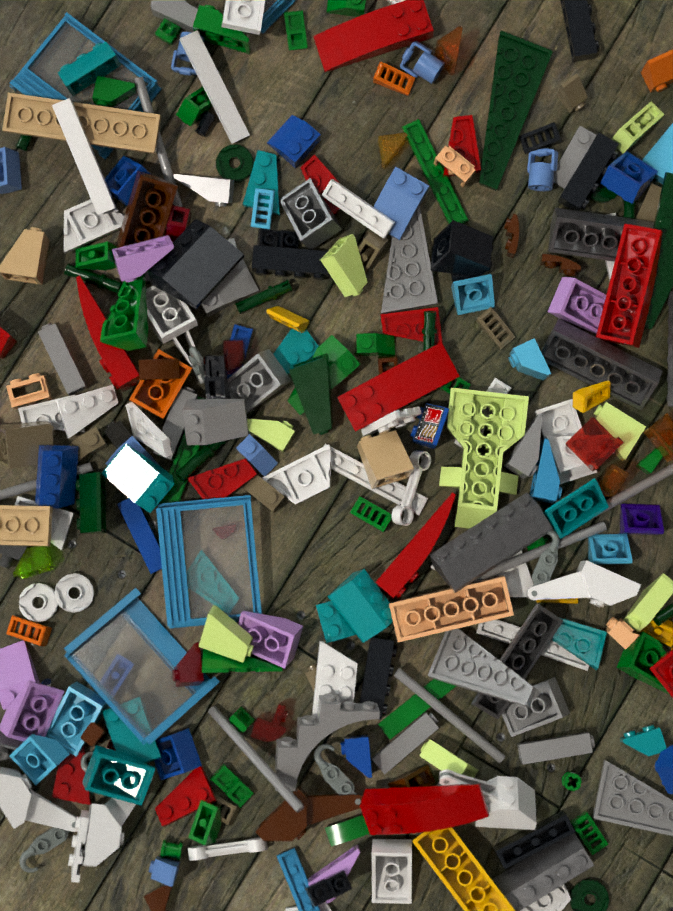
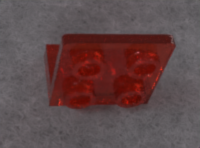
M592 417L566 442V446L593 472L624 442L619 437L615 439Z

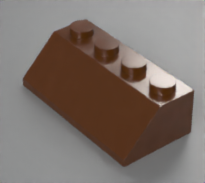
M141 171L137 172L116 245L118 248L163 236L178 188L177 185Z

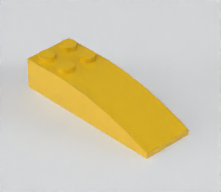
M452 827L423 832L412 841L464 911H515Z

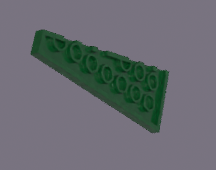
M500 31L479 178V185L494 191L498 189L553 52L504 31Z
M665 172L653 229L662 230V239L652 298L644 327L652 329L673 287V173Z

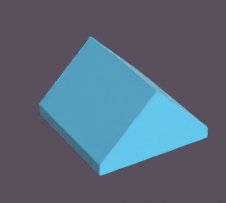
M491 274L452 283L451 289L457 315L485 310L490 307L495 308Z
M595 534L588 537L589 562L596 565L632 564L633 560L627 534Z

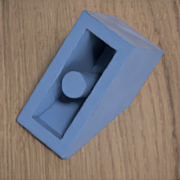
M250 434L236 447L237 451L263 476H266L278 464Z
M157 856L155 861L151 860L149 872L152 873L151 879L173 887L177 878L180 861Z

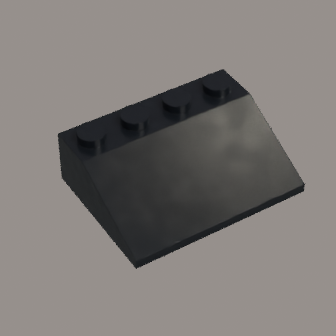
M195 219L173 242L174 248L147 272L151 285L197 309L244 258V254L211 226Z

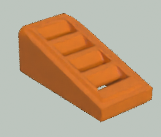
M381 61L373 78V83L406 96L409 95L415 81V77ZM383 71L386 72L384 79L381 78ZM390 74H393L391 82L388 81ZM397 77H400L401 79L399 81V84L396 85V79ZM406 79V80H408V82H407L406 87H405V89H404V88H402V85H403L404 80Z
M12 615L6 634L39 646H46L52 628ZM21 622L18 633H16L17 624ZM28 625L25 635H23L25 626ZM33 627H35L33 637H30Z

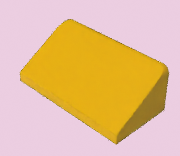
M280 306L269 308L266 311L271 319L300 333H304L309 324V320Z
M652 619L639 632H645L669 647L673 645V622L670 620L658 626Z

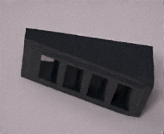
M555 122L519 136L525 154L563 142ZM549 131L553 132L555 138L551 139ZM543 133H545L547 138V141L545 142L541 135ZM534 136H538L540 144H536ZM527 138H530L532 147H529Z

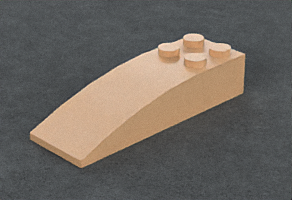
M504 575L472 582L456 593L451 588H446L389 603L398 642L514 615Z

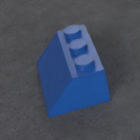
M39 445L35 495L37 506H51L54 509H59L75 504L78 446Z

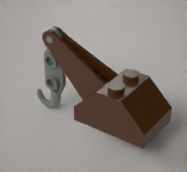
M322 744L318 746L314 753V760L320 767L325 781L338 794L307 795L298 786L292 793L300 800L304 808L297 813L284 800L256 828L255 832L263 841H293L295 838L299 840L306 833L308 825L360 809L363 796L354 792L352 781L337 766L324 761L321 757V752L324 749L335 750L332 745Z

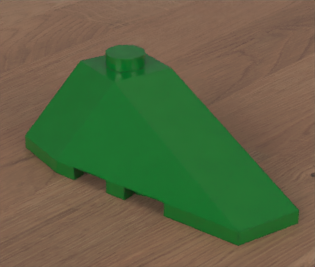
M145 273L140 277H136L137 279L132 282H123L117 294L119 298L116 304L111 306L110 317L102 325L100 338L102 343L127 351L146 347L148 317Z
M333 335L329 336L317 347L312 357L328 354L331 390L360 365L350 351ZM294 388L287 401L301 415L305 411L296 388Z
M641 632L626 650H623L616 668L669 694L649 669L666 654V651L657 639L645 632Z
M203 649L202 673L283 671V668L251 656H247L244 663Z

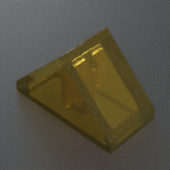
M406 133L378 136L377 142L381 168L385 169L407 141L408 135Z

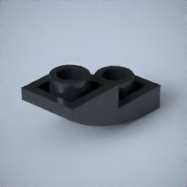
M262 228L258 230V246L298 249L299 237L296 232Z
M344 870L305 888L313 907L352 889Z

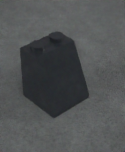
M453 220L433 240L430 270L476 277L482 276L492 266L493 236Z

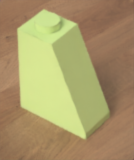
M351 234L339 238L320 259L344 297L359 295L363 291L362 288L368 283L355 236Z
M607 402L603 405L599 404L593 413L596 415L593 421L603 435L609 436L615 454L621 461H624L646 426Z
M664 573L643 590L623 620L639 633L651 622L673 594V581Z
M213 605L208 613L199 647L244 663L247 656H251L254 648L251 645L253 637L218 606Z
M431 739L424 743L419 756L441 771L448 769L472 778L479 771Z

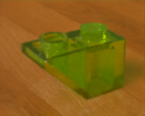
M45 546L27 548L16 566L13 576L20 577V580L32 577L31 573L37 571L39 574L49 572L50 567H54L50 548Z

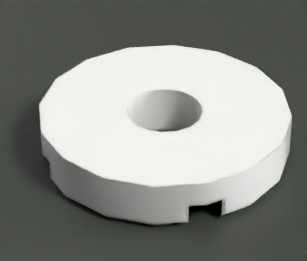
M74 573L68 574L59 580L56 584L54 595L59 607L67 612L75 613L81 612L90 605L94 596V590L89 579ZM73 587L77 588L80 592L79 597L76 599L69 596V590Z
M31 584L20 594V611L30 621H47L57 611L58 604L55 600L54 589L46 584ZM37 597H41L44 600L41 608L34 606L33 602Z

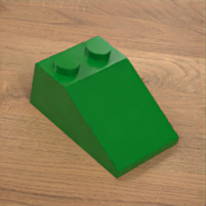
M199 5L193 30H198L199 34L205 38L204 42L250 55V40L246 35L238 30L223 28V14L216 10L215 7Z

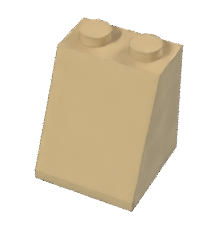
M31 227L30 230L24 229L0 265V275L5 280L38 285L43 284L50 240L42 232V229Z
M388 430L379 433L375 437L368 435L360 439L361 441H359L357 448L372 489L409 478L414 468L396 430L391 432Z

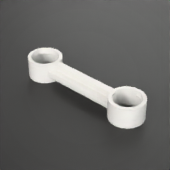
M415 450L410 455L409 459L414 470L409 477L401 505L396 506L392 511V521L397 525L408 526L413 521L414 513L411 505L422 471L427 470L431 464V456L426 451ZM404 511V517H403V520H401V515H402V512Z
M256 837L221 844L197 845L187 849L189 860L193 861L229 854L260 852L268 850L267 841Z

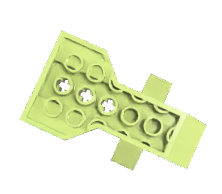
M459 388L450 389L446 427L463 447L461 467H441L439 486L459 488L454 527L470 529L497 512L499 493L517 495L518 475L501 472L503 452L525 435L529 396ZM486 407L490 408L489 411H492V414L488 417L482 414ZM484 427H487V430H490V433L486 436H483V433H480V430H482ZM482 446L488 449V453H485L484 456L478 453V449H481Z

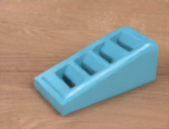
M255 188L251 227L271 230L275 191ZM259 195L270 196V200L259 199ZM258 203L269 204V208L258 206ZM257 210L267 211L268 215L257 214ZM256 219H267V223L256 222Z

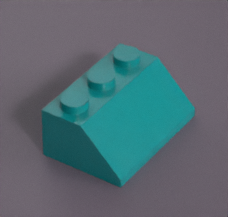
M104 42L96 44L89 53L79 55L75 62L65 64L57 73L71 95L75 96L94 84L97 76L105 77L119 68L121 64L109 44Z
M594 478L546 509L544 515L552 526L553 531L562 539L609 508L597 480Z
M365 569L353 572L328 595V598L362 643L387 628L393 622L389 607L390 602Z

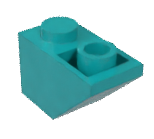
M654 725L643 727L641 732L636 733L635 730L623 733L624 737L619 738L620 742L648 757L659 754L667 748L661 728L654 727Z

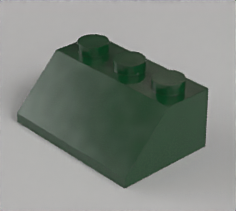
M101 472L79 474V479H76V490L79 491L80 499L76 500V508L80 510V518H77V530H80L81 534L106 533L105 476Z

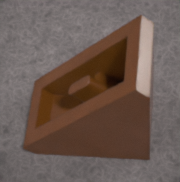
M162 884L144 895L151 911H165L172 887Z

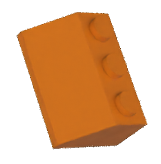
M673 50L648 60L642 69L641 74L650 93L655 90L661 92L667 88V85L673 83Z
M160 349L157 350L153 359H175ZM179 361L180 379L140 380L129 399L130 402L164 419L192 368Z

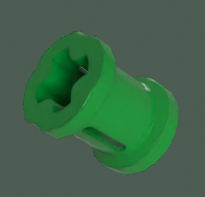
M566 772L562 776L561 782L568 790L576 791L581 787L582 780L576 773ZM569 777H572L573 779L576 778V780H574L573 786L567 784L569 782Z
M163 840L160 857L167 856L180 861L183 843L175 844Z

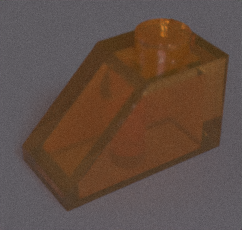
M614 464L607 466L598 481L603 495L607 498L609 495L611 497L615 496L630 473Z

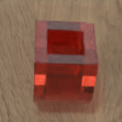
M243 340L223 341V354L226 356L227 374L236 372L244 362L245 343Z
M278 704L272 722L257 717L250 737L266 742L279 739L287 729L286 726L280 725V722L285 723L288 711L285 710L286 705Z

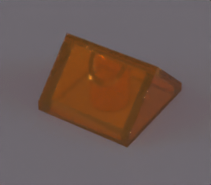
M462 26L457 27L439 39L435 48V55L438 59L445 62V69L453 76L462 36Z
M666 413L643 432L664 459L669 462L673 460V420Z

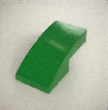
M303 10L284 12L289 51L308 49Z
M225 764L210 778L240 808L254 794Z
M363 814L325 827L331 847L370 834Z

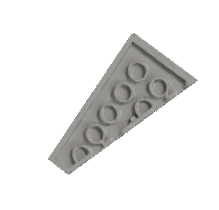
M420 206L401 239L398 240L392 237L381 314L438 304L432 270H430L431 264Z
M460 629L445 631L428 676L432 679L530 708L537 690Z
M604 759L592 818L673 836V800Z

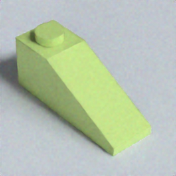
M651 101L624 124L611 140L619 144L617 149L623 154L665 114Z
M247 419L249 433L281 452L285 451L295 434V431L292 430L294 426L286 421L281 423L272 420Z

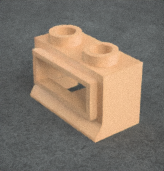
M446 145L436 156L433 163L437 166L440 162L448 169L450 175L455 174L463 181L460 184L461 187L467 184L476 170L473 164L453 148Z
M40 373L30 375L28 380H12L10 385L6 386L11 408L17 410L18 406L25 404H36V401L52 400L47 379L44 375L40 376ZM40 382L42 390L14 397V389Z
M613 616L606 623L607 628L605 630L625 650L639 636L622 618L618 620Z

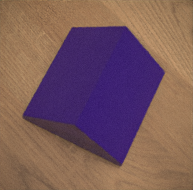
M621 504L620 534H664L660 505Z

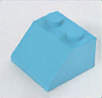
M535 338L514 347L510 352L509 362L513 368L516 367L518 372L540 380H545L551 375Z
M32 734L10 755V758L37 785L70 754L57 739Z

